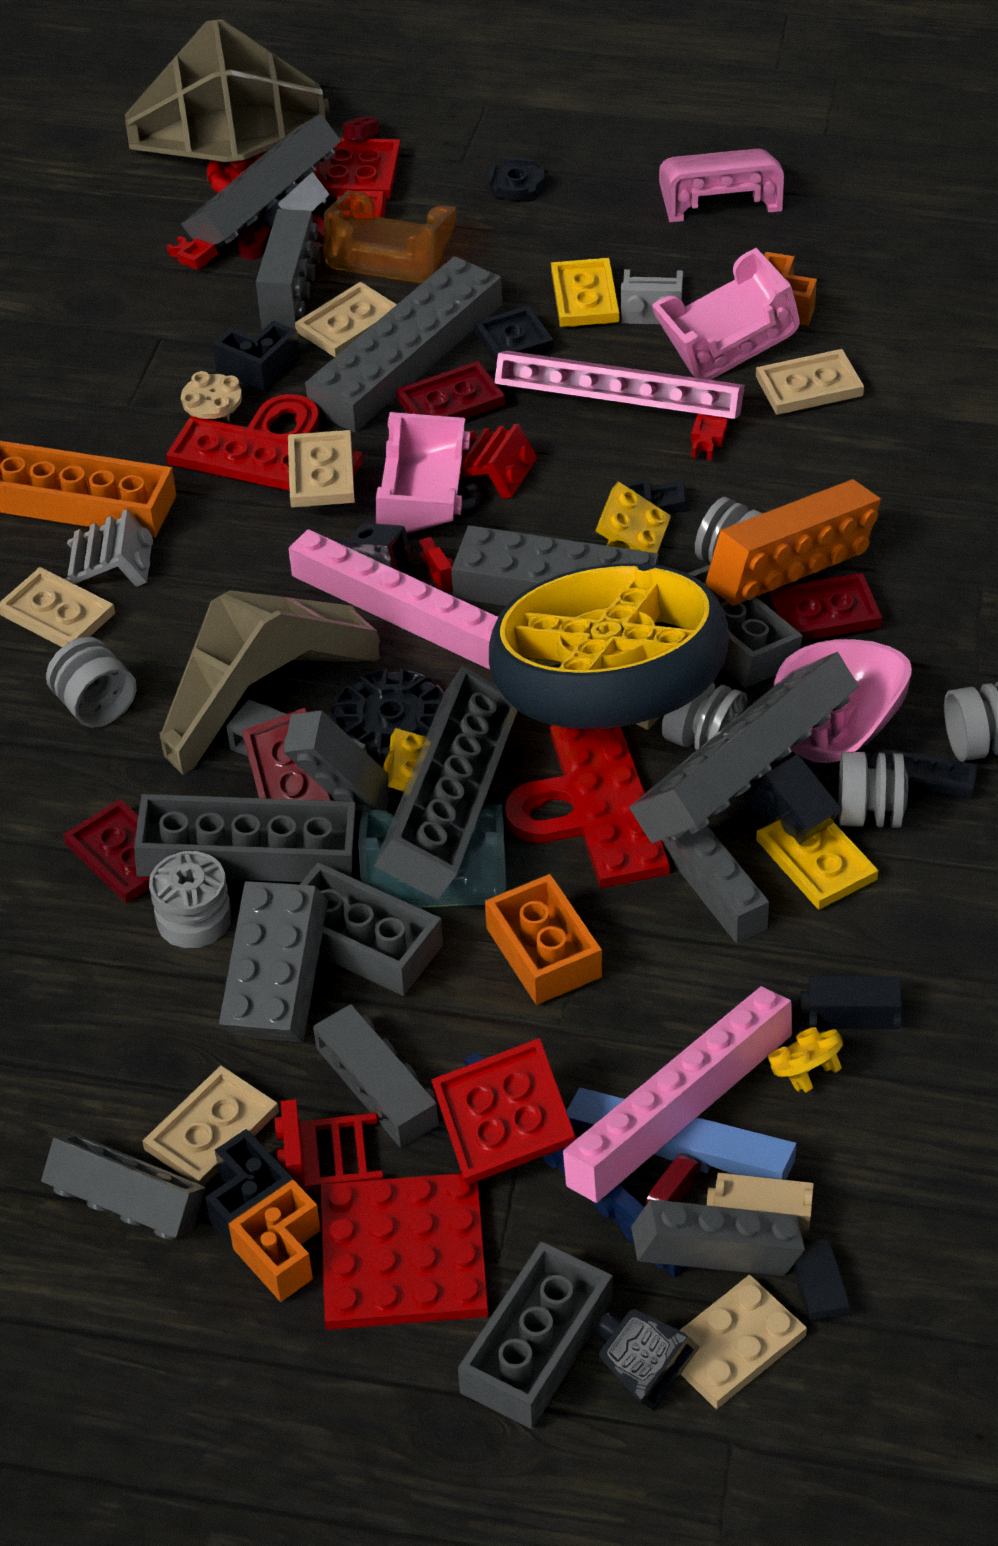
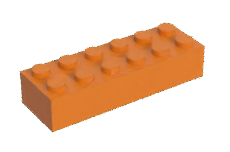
M0 441V513L87 527L96 523L100 527L105 524L107 517L112 516L115 520L121 518L122 511L128 509L143 528H147L152 537L156 538L177 496L172 467Z
M852 479L721 529L705 585L734 606L788 583L795 582L810 574L817 573L832 565L839 564L854 556L861 555L869 546V536L878 518L877 511L881 498Z

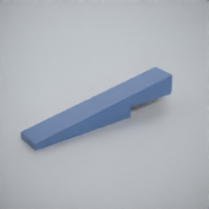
M579 1087L567 1109V1113L572 1125L588 1130L625 1099ZM696 1117L654 1155L674 1161L679 1154L683 1153L700 1162V1171L707 1173L710 1166L735 1175L786 1180L795 1162L796 1143Z

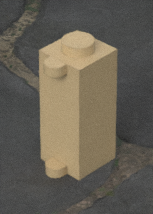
M718 1173L716 1188H708L707 1206L795 1215L798 1218L802 1238L809 1239L814 1183Z

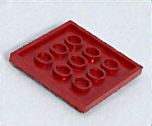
M462 1173L320 1184L326 1330L488 1317L478 1181L467 1185Z

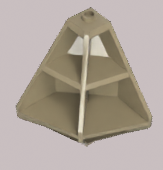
M219 19L206 21L126 112L125 123L129 149L232 162L245 160L270 150L296 127L320 113L326 120L325 116L330 115L328 98L323 99V91L320 84L225 20Z
M231 590L211 600L165 724L159 733L164 757L182 775L194 769L247 687L290 661L376 662L380 659L378 645L380 644V638L377 630L365 621L351 605Z

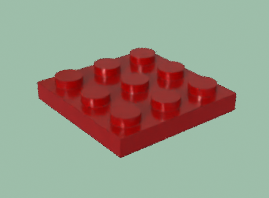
M339 138L341 142L333 148L336 153L326 161H321L317 164V169L313 172L330 194L328 197L347 196L353 199L356 198V191H384L387 195L386 199H390L401 150L400 139L368 138L364 140H349Z
M540 1038L431 1079L463 1178L467 1185L566 1148L577 1139Z

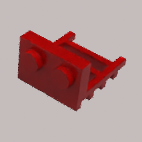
M514 424L508 431H506L504 426H499L494 433H491L489 428H485L480 435H476L475 431L471 430L469 450H463L460 478L488 474L501 498H510L537 460V456L519 424Z
M296 1099L281 1101L282 1117H275V1130L277 1141L284 1140V1149L277 1150L278 1163L304 1191L314 1190V1194L321 1193L320 1184L383 1179L382 1170L367 1172L362 1125L376 1124V1113L299 1121ZM354 1126L359 1173L344 1175L339 1128ZM331 1129L336 1176L320 1177L316 1130Z

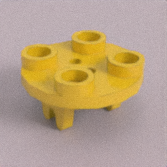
M816 1027L806 1029L796 1036L797 1042L769 1053L768 1060L774 1075L789 1077L797 1091L803 1089L807 1093L813 1089L808 1076L810 1070L820 1064L826 1072L832 1070L836 1073L842 1069L836 1053L843 1046V1040L835 1029L821 1033L818 1032Z

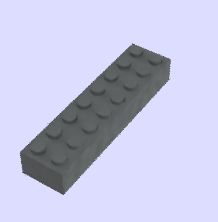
M452 257L305 382L307 398L316 404L319 416L357 433L397 398L396 389L414 383L475 329L474 322L488 318L502 306L501 276L458 257Z
M838 651L790 672L629 806V809L651 843L665 838L668 842H672L682 836L687 830L693 834L709 824L708 816L711 814L716 815L729 807L731 804L728 800L732 796L737 797L747 791L752 786L749 782L751 779H758L772 769L770 765L772 761L777 762L792 752L790 748L792 744L796 745L812 735L810 731L812 727L816 728L832 717L829 712L832 710L836 711L851 701L849 695L859 685Z
M463 666L444 692L374 864L378 869L436 900L441 898L458 873L518 711L505 699L496 684Z

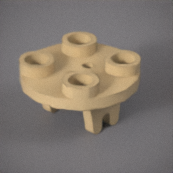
M203 371L193 374L192 381L188 382L182 389L181 403L184 410L190 415L201 419L222 417L223 421L230 422V414L234 413L242 399V390L239 386L238 378L232 375L208 374Z

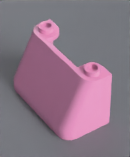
M764 149L677 156L666 159L660 165L659 183L669 222L684 221V212L689 207L698 208V196L753 191L754 202L764 201L768 212L782 211L783 169L779 161Z
M757 248L737 259L733 266L735 280L684 307L680 298L672 295L652 304L657 320L695 378L712 380L790 337L799 327L800 319L792 286Z
M390 412L388 419L389 440L386 443V461L382 486L377 488L376 524L405 526L406 534L454 521L455 515H461L462 496L457 495L463 450H469L470 431H465V418Z

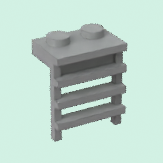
M624 269V281L621 284V323L660 324L654 314L652 304L670 295L677 296L682 301L683 271L677 270V278L630 277V270Z
M128 509L122 511L121 518L115 520L112 516L107 517L105 524L100 527L96 523L91 524L88 532L83 533L80 529L74 531V537L67 541V545L72 550L68 577L65 580L76 584L118 566L136 587L147 583L151 546L153 544L150 531L147 528H143ZM102 535H104L100 556V564H98ZM88 541V543H87V549H86L85 562H84V571H82L83 561H84V554H85V548H86V542Z

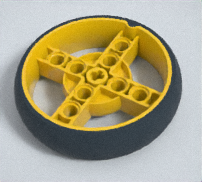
M638 563L593 566L547 579L514 598L500 613L492 629L489 642V666L494 682L505 699L522 714L532 719L554 726L578 729L626 726L648 721L675 711L690 703L708 689L722 669L726 658L729 641L728 623L722 606L712 591L700 580L685 572L659 565ZM664 622L682 628L655 626V623ZM526 658L559 661L562 665L559 668L540 665Z

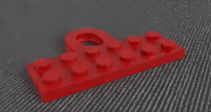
M285 394L273 397L263 403L247 428L190 416L166 454L167 464L290 491L288 435L315 433L319 426L318 408L307 397ZM296 414L295 422L297 425L293 431L285 434H275L269 431L273 422L279 416ZM352 450L354 478L363 462L362 452Z
M551 725L550 736L563 776L529 782L516 788L508 796L505 803V819L509 830L518 838L532 843H547L583 836L600 888L670 875V865L661 840L651 843L629 809L630 805L644 795V791L621 726L578 729ZM553 800L568 802L573 807V810L568 815L558 818L534 820L530 816L532 811L542 808L546 803Z

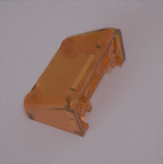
M347 190L324 212V259L331 268L423 283L438 269L455 227L457 207L445 205L433 207L428 213L427 224L375 217L373 201L367 194Z

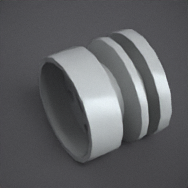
M727 497L718 499L710 507L698 529L695 541V554L697 558L711 564L721 529L763 513L756 510L749 511L747 506L736 503V501Z
M82 637L67 643L54 655L46 672V681L49 688L82 725L90 728L102 727L118 719L129 708L137 691L136 679L117 660L101 640L94 637Z
M713 682L696 699L664 715L662 723L664 739L683 747H690L695 742V749L697 751L747 709L746 693L739 690L731 691V688L726 685H720L715 689Z
M998 682L995 685L992 683L983 684L980 694L975 687L948 690L944 701L945 724L950 745L958 760L964 762L986 758L989 748L994 755H998Z
M841 752L838 805L842 810L839 813V826L863 827L867 811H874L877 827H883L885 812H890L891 827L901 828L902 818L908 803V773L905 769L903 754L893 753L891 769H886L885 753H879L874 769L868 768L865 752Z
M182 851L166 857L156 865L150 874L149 890L154 905L156 924L161 936L170 944L182 948H200L212 944L221 938L231 924L232 915L230 899L227 894L226 876L221 863L206 853Z

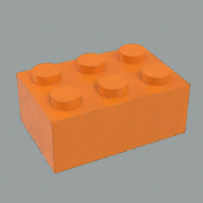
M551 874L485 900L486 928L536 1005L602 978V949Z

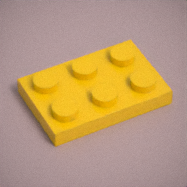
M609 258L551 262V273L560 327L619 322V309Z
M780 820L757 831L756 841L818 910L878 880L879 870L834 822L800 845L793 836L788 835L784 831Z

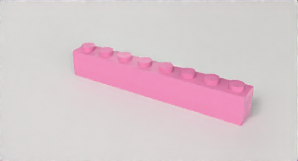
M513 351L498 353L495 384L733 419L741 414L745 386L742 384Z
M309 529L288 548L293 577L490 669L489 642L492 629L498 619L497 616Z
M762 986L743 1000L563 1150L566 1186L595 1203L599 1202L768 1057L769 1053L776 1050L792 1036L791 1000Z

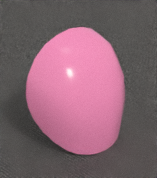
M837 639L806 646L786 658L778 670L774 686L793 670L837 651L859 685L849 695L851 701L836 711L832 710L829 712L832 717L824 724L816 728L812 727L810 729L812 735L796 745L792 744L790 746L792 751L813 762L831 763L840 761L841 752H857L867 745L894 716L903 704L908 692L912 668L910 660L902 652L873 641Z

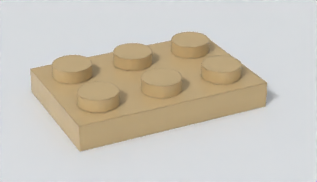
M359 282L295 322V328L298 334L336 357L397 304L362 282Z
M843 349L756 367V378L776 415L863 396L864 385Z
M350 430L288 435L291 507L355 503Z
M41 567L0 601L1 616L61 647L78 638L90 637L115 614L114 604Z
M220 1066L142 1141L144 1150L184 1178L205 1186L219 1172L215 1149L245 1129L255 1136L279 1113L278 1103L223 1066Z
M748 1275L679 1330L700 1346L680 1375L713 1407L718 1409L806 1337L807 1327L752 1276Z

